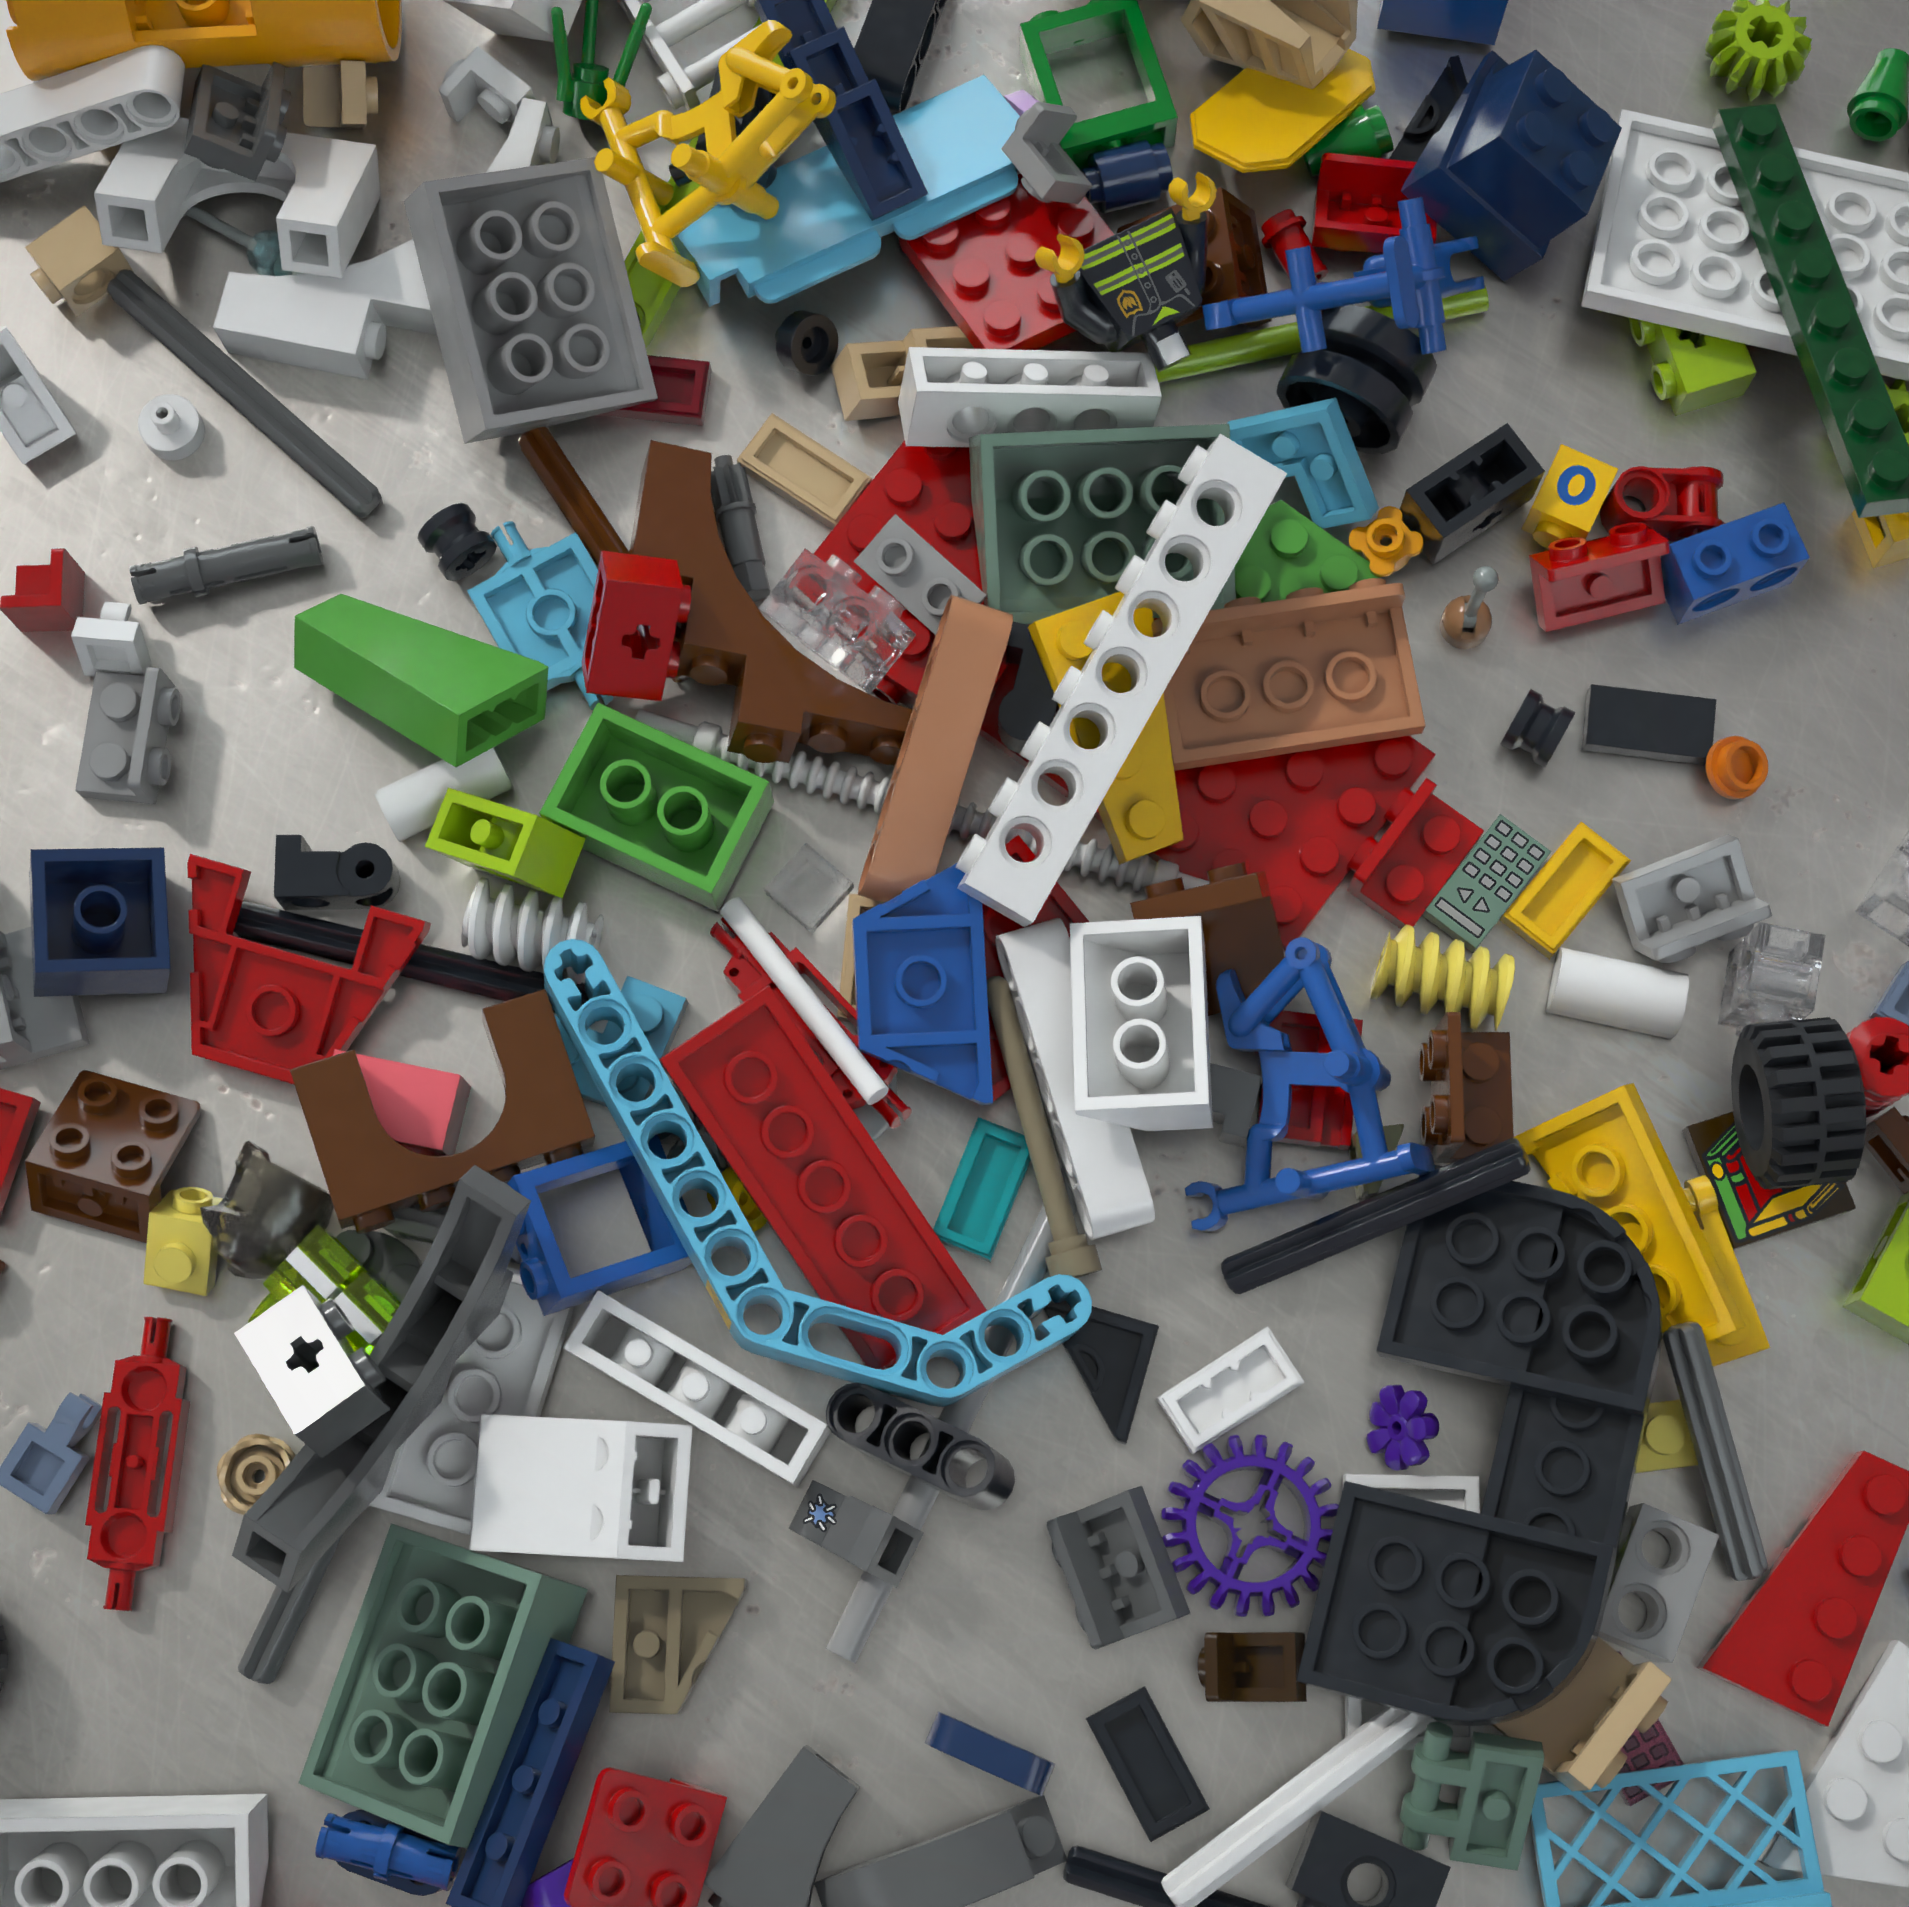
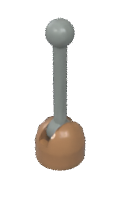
M1483 566L1478 568L1473 575L1475 588L1472 595L1457 597L1444 609L1440 619V631L1443 638L1456 648L1471 649L1477 647L1486 639L1491 629L1492 615L1483 599L1487 592L1497 586L1499 581L1498 573L1492 567ZM1463 628H1473V633L1462 632Z

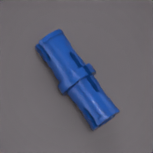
M328 1813L325 1817L324 1825L328 1826V1828L321 1827L315 1852L317 1858H327L373 1870L374 1878L389 1881L391 1876H396L439 1887L445 1891L451 1889L453 1878L450 1877H456L461 1858V1847L405 1834L403 1826L388 1823L386 1828L339 1817L333 1813Z

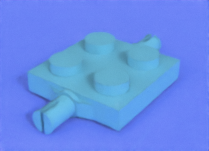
M513 521L505 522L503 526L513 545L509 544L500 526H497L491 532V536L496 541L507 563L493 577L472 587L467 592L498 648L539 661L548 666L547 691L561 683L573 682L575 680L587 700L589 708L594 710L599 699L596 694L586 693L582 657L598 569L576 532L549 547L529 550L519 534ZM600 695L605 705L614 698V696Z

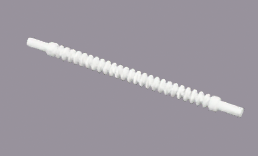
M639 709L635 720L726 762L736 763L741 769L747 771L748 768L755 769V775L759 777L769 773L772 775L774 783H778L782 778H786L789 780L790 788H796L799 783H803L806 785L807 793L811 794L816 788L823 790V796L826 799L835 793L840 795L842 804H846L851 798L857 800L859 809L865 808L867 804H872L876 814L881 812L890 784V777H885L882 782L874 780L875 776L872 771L867 772L865 777L857 775L858 771L855 766L850 767L846 772L840 770L841 766L838 761H834L831 766L824 765L821 756H817L814 761H809L806 759L805 751H800L796 756H791L789 763L779 761L759 763L748 759L743 754L728 752L729 735L723 734L722 727L704 721L698 727ZM958 799L948 835L952 830H957L960 832L962 840H966L969 835L974 834L985 839L997 817L988 812V809L985 813L978 812L977 804L974 802L970 803L968 808L960 806V799ZM1023 829L1009 830L1006 835L1005 844L1019 835L1036 855L1037 844L1034 837L1028 831ZM1096 839L1090 840L1089 844H1083L1079 841L1064 867V870L1067 872L1071 870L1072 866L1081 868V875L1083 877H1086L1090 871L1096 872L1100 882H1104L1107 876L1113 877L1117 887H1121L1124 882H1129L1133 884L1132 889L1134 892H1139L1141 887L1181 877L1185 890L1210 884L1209 881L1179 872L1178 864L1163 859L1159 860L1156 865L1149 863L1148 855L1142 856L1140 860L1134 859L1119 865L1112 844H1109L1106 850L1097 847L1098 842Z

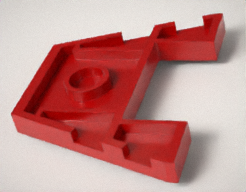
M190 854L187 869L188 878L192 879V910H188L189 933L193 934L194 972L190 973L192 1055L294 1084L290 1069L331 1057L335 1049L341 1051L349 1049L429 933L431 923L370 906L353 967L346 969L234 936L235 924L251 871Z

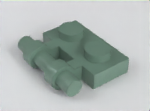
M1430 1722L1427 1724L1424 1740L1415 1745L1411 1769L1416 1776L1412 1791L1404 1795L1399 1816L1404 1824L1402 1843L1413 1850H1424L1428 1847L1430 1834L1449 1837L1450 1860L1518 1871L1544 1763L1542 1742L1473 1731L1469 1753L1453 1752L1450 1748L1453 1737L1452 1728L1445 1723ZM1442 1784L1461 1787L1457 1804L1442 1802L1439 1799Z

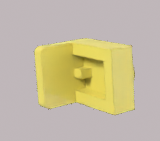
M183 1187L177 1190H170L162 1201L149 1213L143 1284L207 1296L215 1286L220 1227L231 1215L232 1201L213 1197L210 1191L199 1187Z

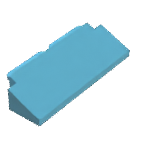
M985 75L979 76L893 115L928 192L926 196L872 221L826 145L776 168L777 175L775 180L765 189L766 192L776 197L779 201L778 212L773 218L765 220L754 213L749 214L733 204H718L672 240L680 255L696 265L700 274L696 284L709 307L720 302L721 280L734 274L748 298L757 295L765 303H777L875 258L881 249V237L895 231L902 239L914 240L1012 195L1018 184V169L1001 148L1014 132L1016 122L1020 116Z

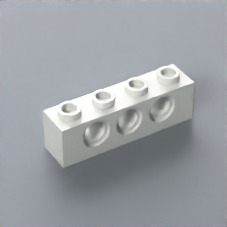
M909 347L898 406L906 446L969 447V438L979 434L1153 427L1162 394L1155 366L1149 353Z
M599 1290L563 1347L575 1357L797 1488L831 1432L829 1426Z

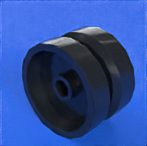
M1347 305L1321 310L1327 348L1305 353L1300 351L1291 357L1276 390L1283 407L1286 409L1336 398L1357 451L1385 454L1397 449L1413 415L1411 406L1421 402L1434 377L1437 364L1433 354H1422L1420 339L1409 329H1399L1394 319L1372 309L1357 305Z

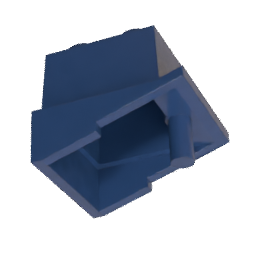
M1492 50L1484 56L1440 131L1435 133L1406 179L1401 192L1409 199L1423 197L1425 213L1455 239L1477 236L1479 248L1469 251L1503 281H1506L1542 260L1550 240L1588 215L1622 127L1537 50L1532 51L1510 65Z

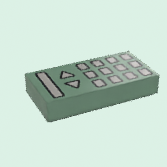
M1500 814L1425 909L1422 916L1454 940H1462L1464 947L1474 953L1548 858L1551 851Z

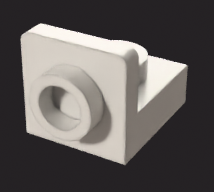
M479 46L465 60H458L448 69L439 88L448 115L457 122H460L479 102L481 107L499 123L503 124L507 119L513 123L522 98L536 100L532 87Z

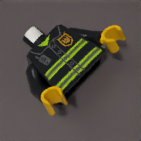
M1197 172L1195 176L1196 190L1189 198L1186 181L1177 177L1169 184L1168 192L1170 198L1176 204L1182 206V210L1176 215L1173 209L1170 208L1086 249L1083 248L1078 240L1059 233L1057 235V240L1061 246L1059 258H1057L1053 250L1042 246L1035 254V260L1039 267L1053 272L1050 283L1061 318L1065 324L1093 342L1105 344L1111 352H1120L1143 341L1158 372L1176 365L1191 355L1176 324L1187 319L1202 306L1201 296L1205 291L1208 255L1207 214L1204 211L1213 205L1217 189L1215 183L1200 172Z

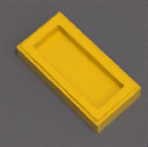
M1580 822L1500 918V921L1550 960L1612 885V879L1618 877L1631 860L1583 822Z

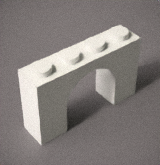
M179 118L174 125L167 129L124 142L94 192L102 245L163 253L183 215L191 207L203 200L218 195L241 192L272 196L284 201L276 217L282 270L335 278L343 277L381 197L377 145L287 132L277 161L274 163L266 159L256 181H253L225 169L212 168L199 159L185 154L184 150L189 119Z

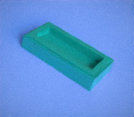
M980 1117L977 1118L933 1228L942 1244L991 1263L1031 1162L1023 1134Z

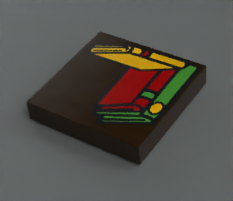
M1733 1111L1689 1125L1682 1130L1699 1175H1706L1715 1190L1718 1211L1733 1250L1856 1209L1846 1182L1778 1189L1762 1188L1758 1181L1755 1180L1743 1157L1737 1137Z

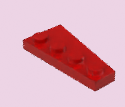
M1864 1450L1856 1452L1807 1518V1524L1792 1544L1784 1549L1770 1568L1772 1571L1750 1600H1746L1731 1620V1626L1714 1649L1708 1651L1697 1666L1698 1669L1824 1727L1829 1726L1909 1523V1471Z

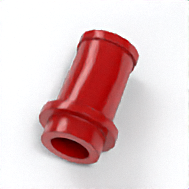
M1286 209L1265 221L1261 226V230L1265 235L1261 242L1266 249H1273L1289 279L1285 251L1306 246L1311 248L1314 272L1318 280H1322L1328 274L1329 270L1326 265H1323L1303 229L1307 223L1303 216H1296L1292 209Z

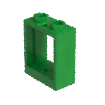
M1091 0L1085 6L1063 12L1055 10L1045 11L1037 14L1030 21L1020 23L1019 55L1033 97L1039 102L1062 106L1063 103L1046 55L1123 33L1126 35L1148 103L1074 123L1059 142V145L1080 170L1088 167L1089 154L1142 140H1147L1150 145L1162 142L1166 149L1175 146L1178 116L1137 0Z

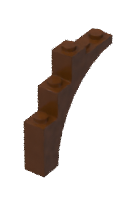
M650 440L641 473L629 554L677 560L682 584L690 585L691 605L688 620L686 623H681L679 637L680 660L677 675L691 677L696 682L704 685L727 684L736 686L727 751L743 754L748 759L759 763H773L776 761L789 763L796 744L802 743L810 745L814 750L823 753L842 751L868 756L884 765H895L913 709L880 700L837 679L792 646L761 614L736 577L720 540L711 499L712 453Z

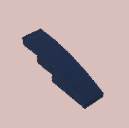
M756 0L754 6L763 23L768 20H775L791 30L792 38L778 53L784 67L803 70L811 76L814 84H824L835 93L836 104L831 114L825 118H815L813 122L870 219L873 221L928 194L926 187L876 79L868 80L844 26L837 29L825 1Z

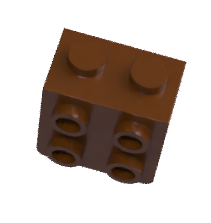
M1245 862L1207 871L1210 884L1185 890L1182 877L1144 886L1147 899L1130 903L1134 920L1201 916L1205 941L1208 1016L1221 1013L1216 989V981L1221 973L1233 969L1237 974L1241 989L1247 999L1285 957L1266 873L1261 871L1247 874Z

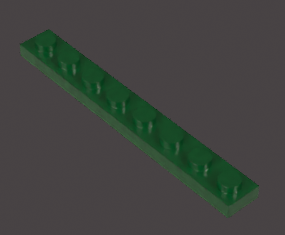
M1776 104L1718 109L1712 124L1714 134L1858 518L1909 512V445Z

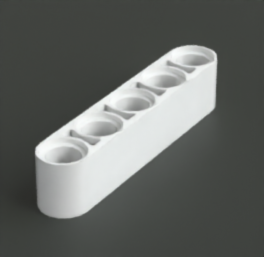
M146 45L1 93L0 183L140 138L174 125L180 116L185 76V64L182 58L173 50L164 46Z
M1055 918L997 935L996 949L1004 978L1009 983L1031 1065L1086 1235L1090 1240H1095L1154 1222L1155 1210L1152 1196L1130 1127L1079 1116L1075 1113L1070 937L1064 923L1060 918Z

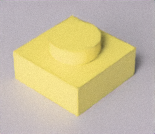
M1680 1399L1650 1403L1635 1474L1698 1466Z

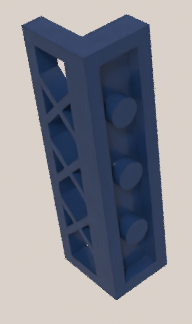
M550 1638L446 1901L447 1905L451 1907L521 1906L615 1661Z

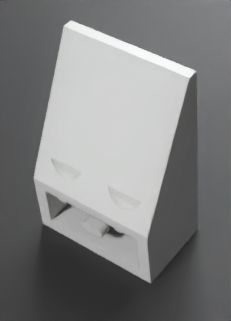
M480 1414L469 1550L683 1562L693 1425Z

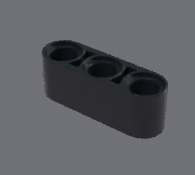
M872 0L854 50L868 80L876 79L890 112L900 113L906 109L947 0Z
M857 1382L846 1384L836 1390L829 1399L826 1408V1422L831 1432L859 1452L972 1508L980 1510L995 1509L1005 1503L1011 1495L1015 1484L1013 1467L1008 1459L981 1439L866 1384ZM874 1406L875 1415L873 1422L864 1431L856 1433L855 1423L858 1415L864 1409ZM930 1432L931 1442L929 1449L920 1458L911 1460L910 1448L914 1440L921 1434ZM986 1459L988 1470L985 1478L975 1487L967 1488L965 1480L967 1471L972 1464Z

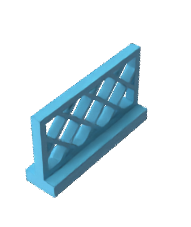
M1798 1750L1621 1772L1603 1789L1594 1784L1591 1790L1571 1791L1560 1781L1538 1783L1530 1825L1544 1907H1561L1557 1880L1572 1858L1604 1882L1589 1905L1584 1907H1832L1830 1893L1825 1892ZM1783 1767L1788 1796L1772 1817L1741 1793L1757 1770ZM1742 1772L1733 1786L1718 1776ZM1705 1777L1727 1794L1705 1826L1674 1803L1687 1782L1692 1778ZM1675 1781L1665 1796L1650 1785ZM1638 1786L1659 1802V1805L1638 1835L1634 1834L1606 1812L1617 1794L1624 1787ZM1607 1790L1598 1804H1595L1582 1794ZM1571 1795L1592 1812L1570 1844L1548 1829L1543 1798ZM1736 1801L1767 1824L1745 1857L1714 1834ZM1668 1810L1699 1833L1677 1866L1646 1843ZM1790 1812L1792 1814L1795 1834L1782 1825ZM1600 1819L1632 1842L1610 1875L1578 1852ZM1776 1832L1798 1848L1803 1878L1776 1881L1755 1865ZM1550 1841L1564 1851L1555 1865L1553 1863ZM1708 1841L1740 1864L1724 1888L1707 1890L1686 1873ZM1640 1850L1644 1851L1672 1873L1656 1897L1639 1899L1618 1883ZM1749 1872L1764 1882L1740 1886ZM1680 1881H1683L1696 1891L1671 1895ZM1613 1889L1628 1900L1603 1904Z

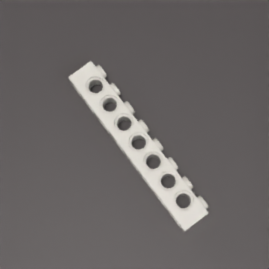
M1222 434L1214 440L1207 450L1199 445L1194 448L1177 478L1186 483L1187 486L1176 505L1168 500L1164 501L1146 534L1156 539L1146 558L1143 560L1134 555L1115 586V589L1124 594L1113 615L1102 610L1089 631L1083 644L1093 649L1085 665L1081 671L1071 665L1057 687L1052 700L1059 703L1061 707L1050 726H1047L1039 721L1025 743L1020 756L1029 760V763L1018 782H1015L1007 777L992 801L988 812L997 816V819L987 837L984 839L974 834L960 857L956 868L964 872L965 875L957 889L1023 927L1034 922L1285 479L1286 472ZM1206 498L1217 502L1224 512V524L1212 526L1205 523L1198 515L1197 500ZM1179 553L1190 560L1194 570L1191 581L1176 580L1168 573L1165 566L1167 554ZM1144 607L1155 611L1161 618L1163 625L1161 636L1148 637L1140 633L1134 624V610ZM1114 662L1121 664L1128 670L1131 676L1129 692L1117 693L1110 690L1104 684L1101 674L1104 664ZM1087 718L1095 723L1100 732V742L1097 748L1084 749L1074 743L1069 730L1072 719ZM1054 773L1064 779L1069 790L1068 799L1064 805H1050L1040 797L1037 788L1040 775ZM1023 829L1034 837L1037 844V853L1033 861L1019 862L1008 854L1005 847V839L1009 830Z

